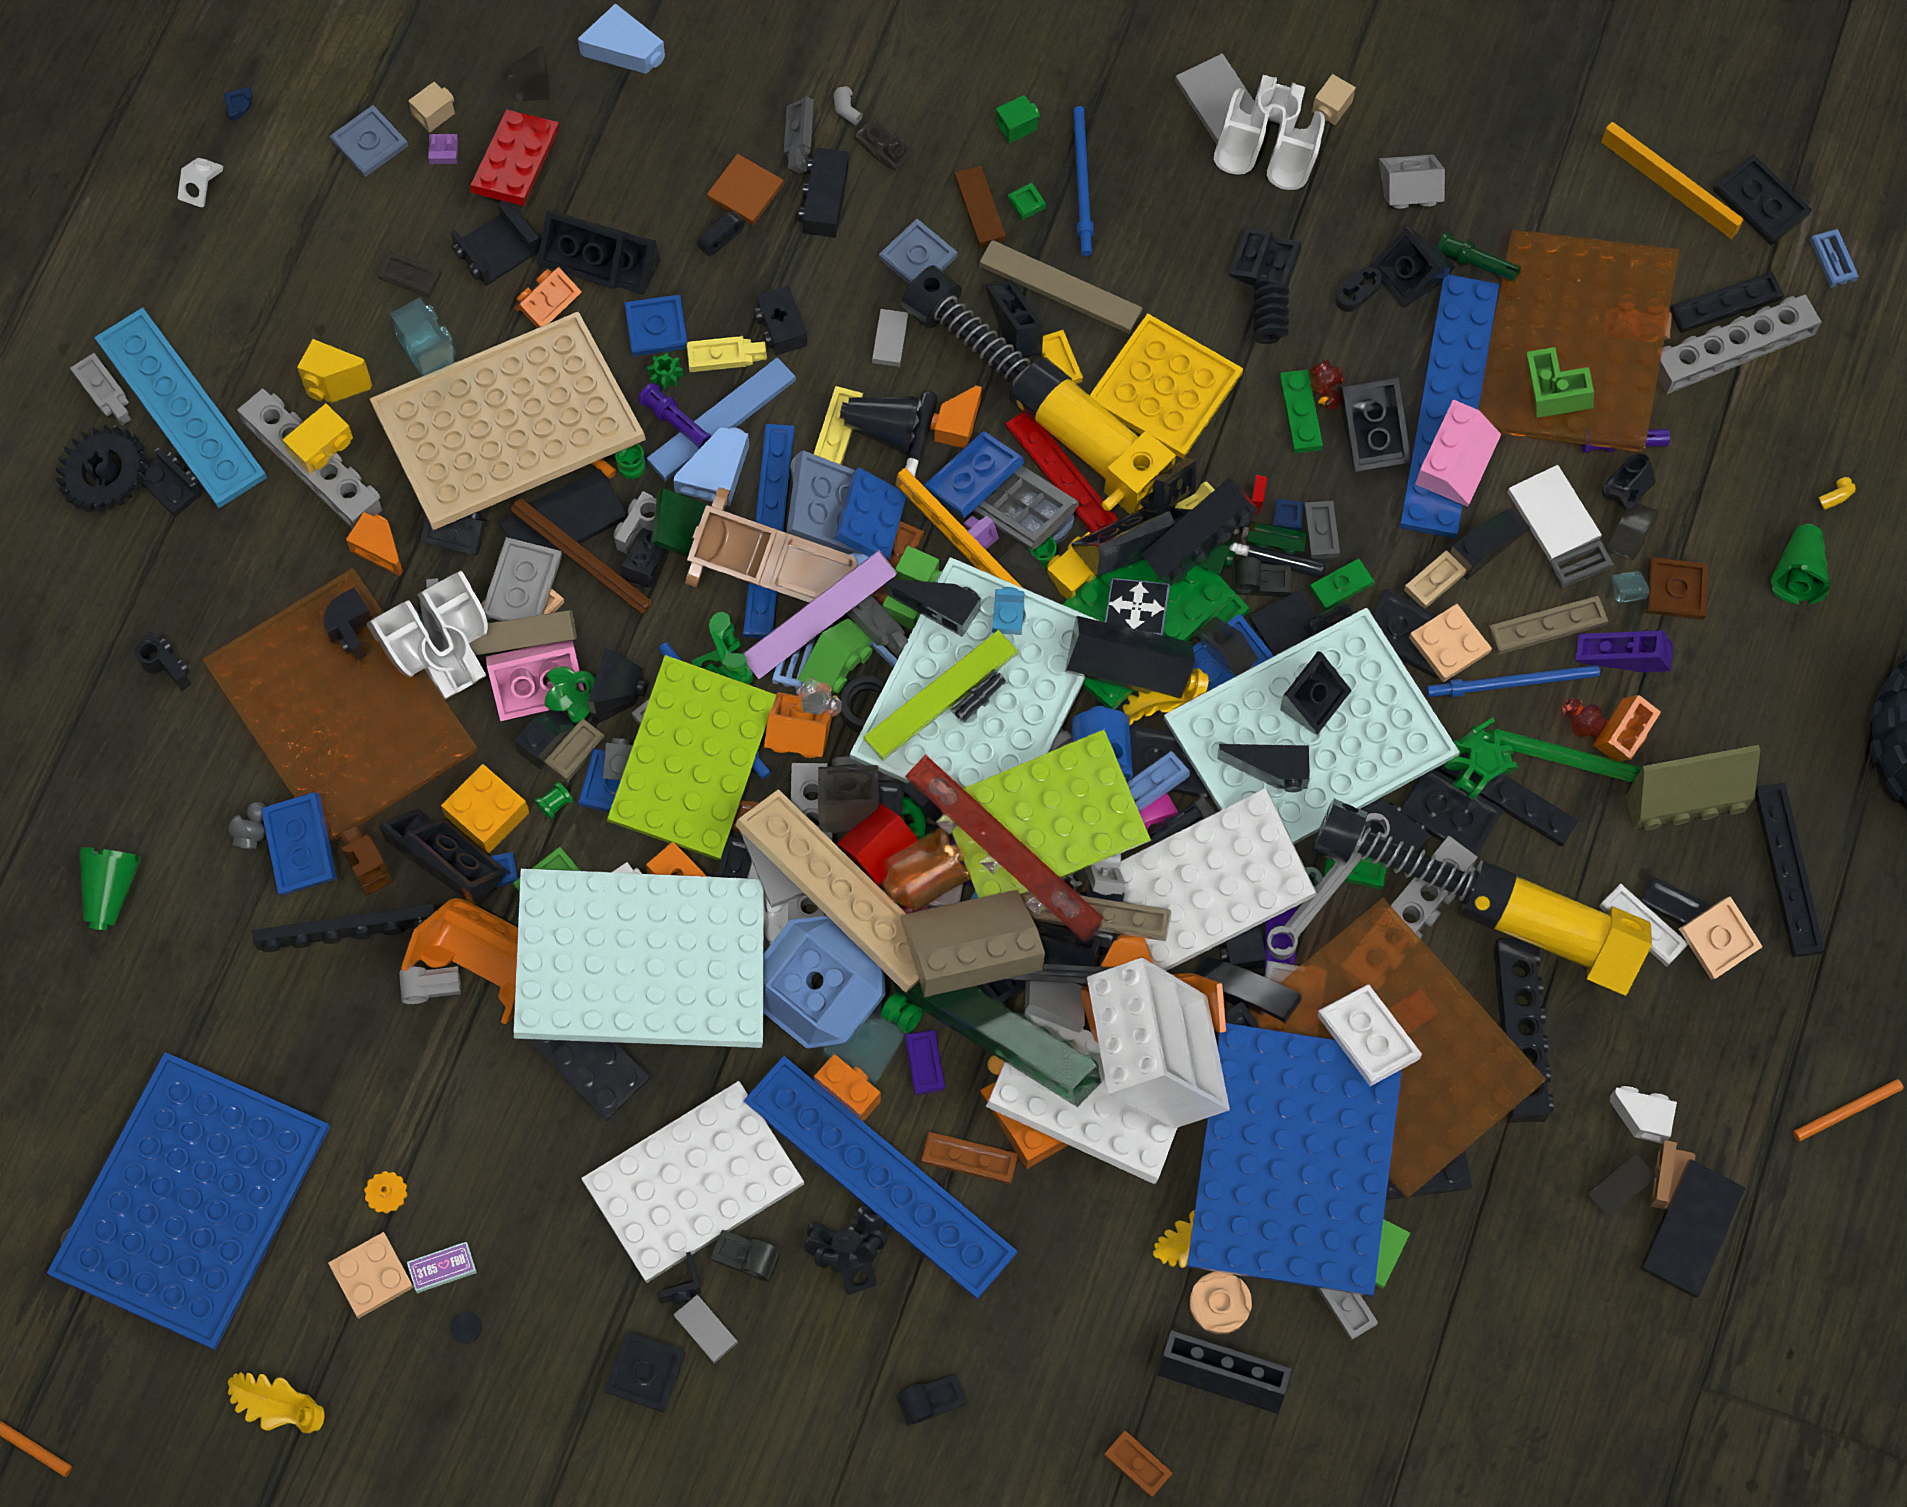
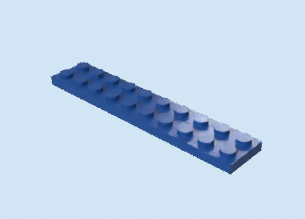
M1448 275L1443 278L1399 528L1455 539L1457 537L1462 504L1420 487L1415 483L1452 401L1456 400L1477 410L1479 409L1499 284L1454 275Z
M785 1056L779 1060L744 1099V1103L761 1116L767 1124L863 1205L871 1208L875 1215L881 1216L888 1226L976 1300L982 1296L1017 1255L1018 1251Z

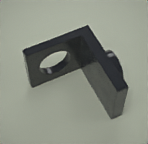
M690 1251L686 1252L693 1282L657 1292L660 1304L673 1301V1304L685 1303L691 1300L692 1295L701 1293Z

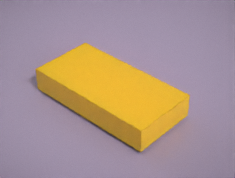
M1060 330L1044 335L1042 357L1050 360L1068 375L1075 384L1082 382V374L1064 331Z

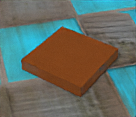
M737 154L707 193V199L728 212L736 211L746 222L754 226L783 187L784 180Z

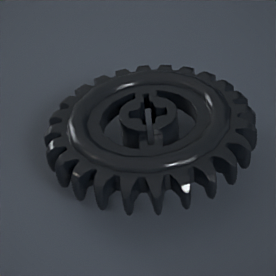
M104 424V431L100 434L95 427H92L93 437L91 438L85 432H81L84 442L81 443L72 438V442L76 447L75 450L64 447L65 452L70 457L66 459L59 457V461L65 468H56L58 474L63 477H57L56 481L61 486L59 491L65 495L67 502L73 503L77 509L84 508L86 512H91L95 509L99 513L103 511L105 506L110 511L114 508L115 503L119 506L123 505L125 497L131 499L133 497L132 490L138 491L141 488L137 483L143 482L146 478L142 473L148 470V465L145 463L148 460V455L144 452L145 446L139 442V438L135 434L131 435L128 429L124 428L122 434L121 429L114 425V431L111 432L110 428ZM112 453L118 455L122 460V469L118 477V467L111 460ZM86 470L96 481L95 487L86 483Z

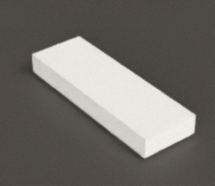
M1621 883L1599 906L1607 914L1611 907L1614 906L1651 922L1652 946L1649 951L1666 967L1688 945L1681 936Z

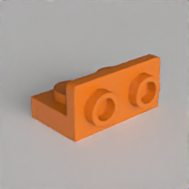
M559 267L552 272L549 269L545 270L536 279L539 284L533 290L528 287L516 298L519 303L514 309L517 312L521 310L537 328L549 324L581 293V290Z

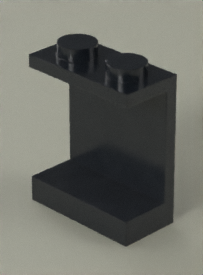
M500 201L497 203L500 215L464 238L456 230L451 233L454 243L451 245L453 252L458 259H465L469 264L467 268L475 280L480 278L485 286L539 253L540 243L538 236L510 202Z

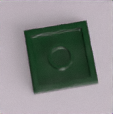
M664 488L658 490L651 544L688 557L694 538H692L696 526L699 527L706 504Z

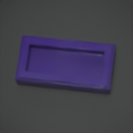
M935 1030L906 1034L905 1042L915 1095L945 1091Z

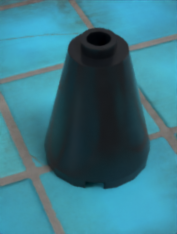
M914 396L849 397L848 403L842 402L839 419L844 420L843 426L900 452L908 453L919 398Z

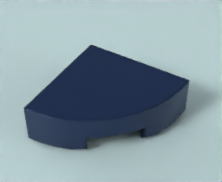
M250 87L223 93L231 121L239 119L249 110L253 99Z

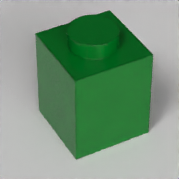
M1023 95L996 108L995 123L1009 144L1036 131L1040 113L1034 103L1030 104L1027 97Z

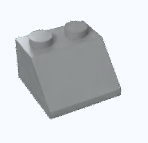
M1434 155L1379 158L1384 198L1392 207L1407 208L1409 204L1420 203L1421 206H1434L1436 202L1444 201L1445 169Z

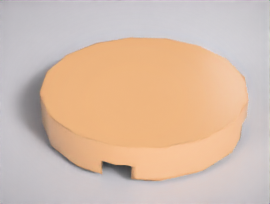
M1211 1272L1202 1276L1194 1285L1189 1298L1190 1312L1195 1322L1204 1330L1214 1334H1229L1238 1330L1247 1321L1252 1308L1251 1294L1247 1285L1233 1274Z

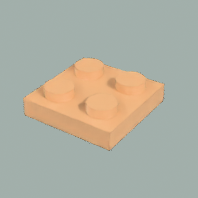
M1458 604L1411 632L1409 636L1410 640L1443 683L1489 654L1492 650Z
M1730 896L1725 897L1679 928L1710 979H1716L1762 948L1759 940Z
M384 1232L328 1263L358 1319L414 1288Z

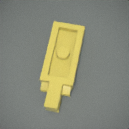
M743 336L687 343L690 372L746 367V365H753L754 361L767 359L765 342L751 343L750 339H743Z

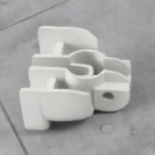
M1263 75L1251 115L1240 109V102L1245 89L1238 88L1234 92L1216 145L1214 161L1221 170L1230 174L1238 175L1251 171L1263 143L1267 121H1272L1280 124L1270 157L1267 177L1272 184L1281 189H1299L1306 184L1317 158L1325 123L1324 114L1320 111H1315L1311 125L1307 129L1294 128L1301 111L1305 87L1292 83L1291 87L1276 84V77L1272 78Z
M462 571L417 594L427 612L432 614L449 646L446 649L438 651L428 637L429 634L409 600L366 623L376 641L380 642L384 652L400 673L410 678L417 672L425 669L434 687L444 700L486 677L469 643L487 634L488 623L485 612Z

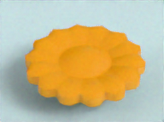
M384 1171L381 1174H375L373 1179L367 1182L368 1186L364 1189L366 1193L365 1200L369 1202V1207L375 1209L377 1213L384 1212L388 1214L390 1211H397L398 1207L404 1204V1199L407 1197V1185L403 1183V1178L397 1176L396 1173Z

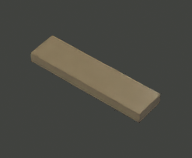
M1599 596L1492 624L1488 630L1499 655L1605 626L1608 623V619Z
M572 610L488 623L487 634L470 642L469 646L475 655L574 640L577 639Z

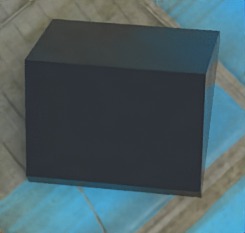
M1317 651L1284 693L1280 711L1287 714L1313 734L1318 735L1352 690L1325 655Z

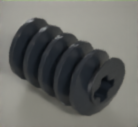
M1274 281L1256 282L1254 285L1255 312L1253 318L1255 322L1253 329L1255 332L1253 339L1260 344H1273L1289 334L1288 328L1285 327L1289 324V319L1285 317L1289 314V308L1286 307L1289 304V298L1286 297L1289 294V288Z

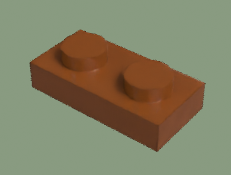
M1126 1431L1121 1434L1104 1454L1106 1459L1151 1499L1173 1474Z

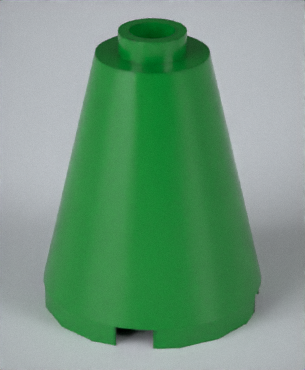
M1813 524L1800 525L1794 530L1772 574V591L1781 600L1798 605L1799 600L1809 601L1808 605L1824 600L1829 593L1830 580L1822 530Z
M81 847L79 857L83 921L89 923L90 929L107 931L108 926L115 925L140 865L141 856L106 849L97 852L93 851L94 848Z

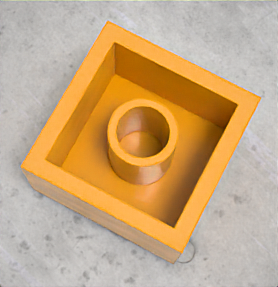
M484 764L441 805L445 817L486 854H489L529 814L526 801Z

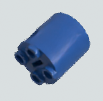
M1096 706L1075 716L1071 721L1072 742L1104 729L1126 782L1132 779L1133 765L1129 717L1121 711L1105 706Z

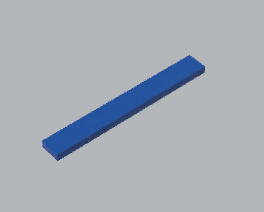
M766 424L755 522L784 532L794 426ZM749 583L743 631L744 638L763 639L774 630L778 592Z

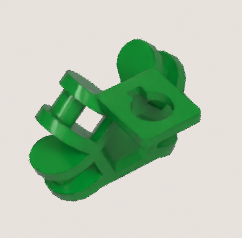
M718 612L713 615L709 623L710 633L717 650L693 659L692 665L702 668L703 664L707 661L721 662L722 666L718 667V669L729 678L750 684L753 680V673L747 665L745 655L732 653L741 645L739 639L733 635L734 626L730 623V617L727 613Z
M1493 717L1480 726L1474 725L1467 735L1458 741H1453L1459 750V755L1444 763V767L1449 770L1464 769L1454 781L1453 786L1457 789H1464L1468 792L1467 796L1472 800L1477 797L1488 781L1500 773L1506 775L1518 770L1517 762H1512L1511 755L1514 753L1513 747L1511 745L1500 746V734L1498 731H1484L1486 727L1495 722ZM1469 753V759L1460 757V754ZM1473 771L1481 776L1476 783L1469 779Z

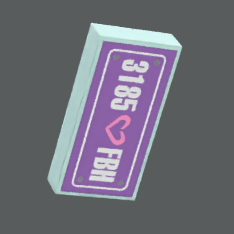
M467 1242L407 1262L417 1293L477 1273Z

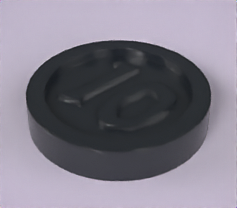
M472 1312L457 1314L450 1324V1332L453 1338L463 1344H469L477 1340L482 1331L480 1319Z

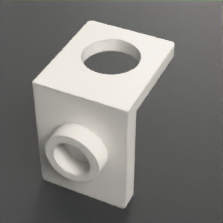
M197 158L181 169L178 199L204 207L208 181L221 173L223 166L206 159ZM188 183H194L199 188L198 197H191L187 193L186 185Z

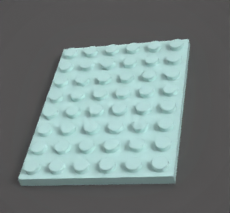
M951 557L938 583H952L962 588L969 587L973 589L981 598L979 613L963 637L922 614L920 615L908 639V643L901 652L850 753V759L905 783L911 780L921 790L939 798L1050 752L1086 678L1065 672L1076 616L1094 619ZM1014 587L1019 591H1024L1021 635L1003 634L1018 650V654L997 670L1005 678L1006 684L1002 685L988 699L989 703L985 707L981 706L965 723H962L951 711L961 701L959 700L882 761L866 744L863 736L994 634L992 633L995 589Z
M1368 608L1355 613L1164 715L1166 724L1218 809L1221 811L1266 788L1293 844L1318 832L1325 813L1334 798L1361 809L1459 755V750ZM1317 651H1320L1352 691L1317 735L1280 711L1284 693ZM1219 744L1309 745L1310 780L1308 787L1300 792L1291 793L1256 779L1218 760Z
M521 869L513 1038L762 1048L763 886L760 879Z

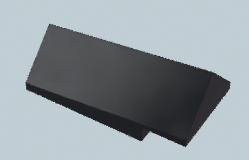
M551 210L546 211L537 264L554 270L559 267L566 274L612 289L618 286L645 294L661 261L655 240Z
M1142 508L1071 543V545L1097 577L1143 560L1144 557L1141 554L1192 509L1170 508L1168 510Z
M1076 616L1065 672L1146 694L1154 691L1181 698L1195 659L1192 642Z
M419 808L384 821L379 826L388 844L475 907L507 874L505 869L445 818L433 821Z

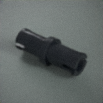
M992 669L977 686L973 685L968 690L969 694L951 709L952 713L962 723H965L981 706L985 707L989 703L988 699L1002 685L1006 684L1005 678L997 670Z
M1192 802L1173 817L1169 815L1165 818L1163 824L1148 833L1151 841L1147 842L1148 845L1152 846L1203 819L1201 811Z

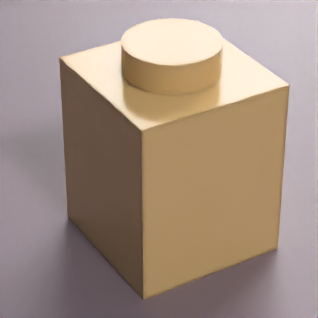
M1332 74L1316 95L1312 112H1322L1325 121L1336 125L1352 103L1356 87Z
M435 82L408 100L412 115L429 133L455 114L452 94L445 87L441 89Z

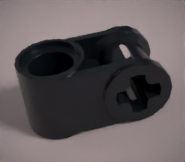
M1635 453L1629 456L1620 468L1606 480L1603 486V496L1609 500L1616 499L1621 501L1622 505L1627 508L1634 507L1639 499L1656 482L1649 457L1643 453Z

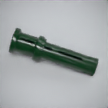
M1445 232L1439 241L1438 247L1446 256L1458 260L1460 265L1472 264L1506 278L1513 283L1517 280L1515 275H1520L1521 265H1516L1477 249L1473 242L1469 240L1464 242L1452 237L1451 233Z

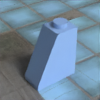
M614 4L578 38L580 54L584 57L645 74L653 67H658L665 57L663 41L617 4Z
M720 427L677 472L673 480L675 492L713 502L718 487L730 490L726 504L730 506L748 452V434L735 427H730L729 429Z

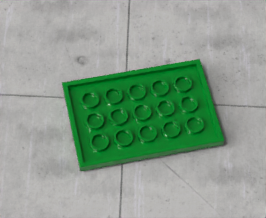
M1143 559L1103 575L1095 576L1089 583L1086 582L1076 592L1075 596L1069 598L1062 605L1105 622L1112 578L1157 583L1165 582L1159 578L1148 562ZM1195 565L1187 572V576L1182 581L1170 586L1163 636L1189 641L1233 600L1234 593L1201 566ZM1085 678L1082 687L1105 707L1114 710L1135 691L1090 678Z

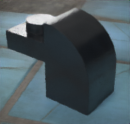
M355 587L329 603L324 613V627L331 644L338 641L346 655L351 652L356 661L365 657L366 653L363 645L354 631L367 625L366 623L371 621L372 618L367 606Z

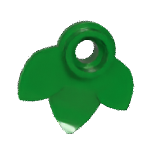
M566 666L553 668L547 673V677L554 686L546 694L544 705L553 711L567 710L573 723L583 720L590 712L588 699L595 676L588 671L575 672ZM578 682L585 683L587 690L579 689Z

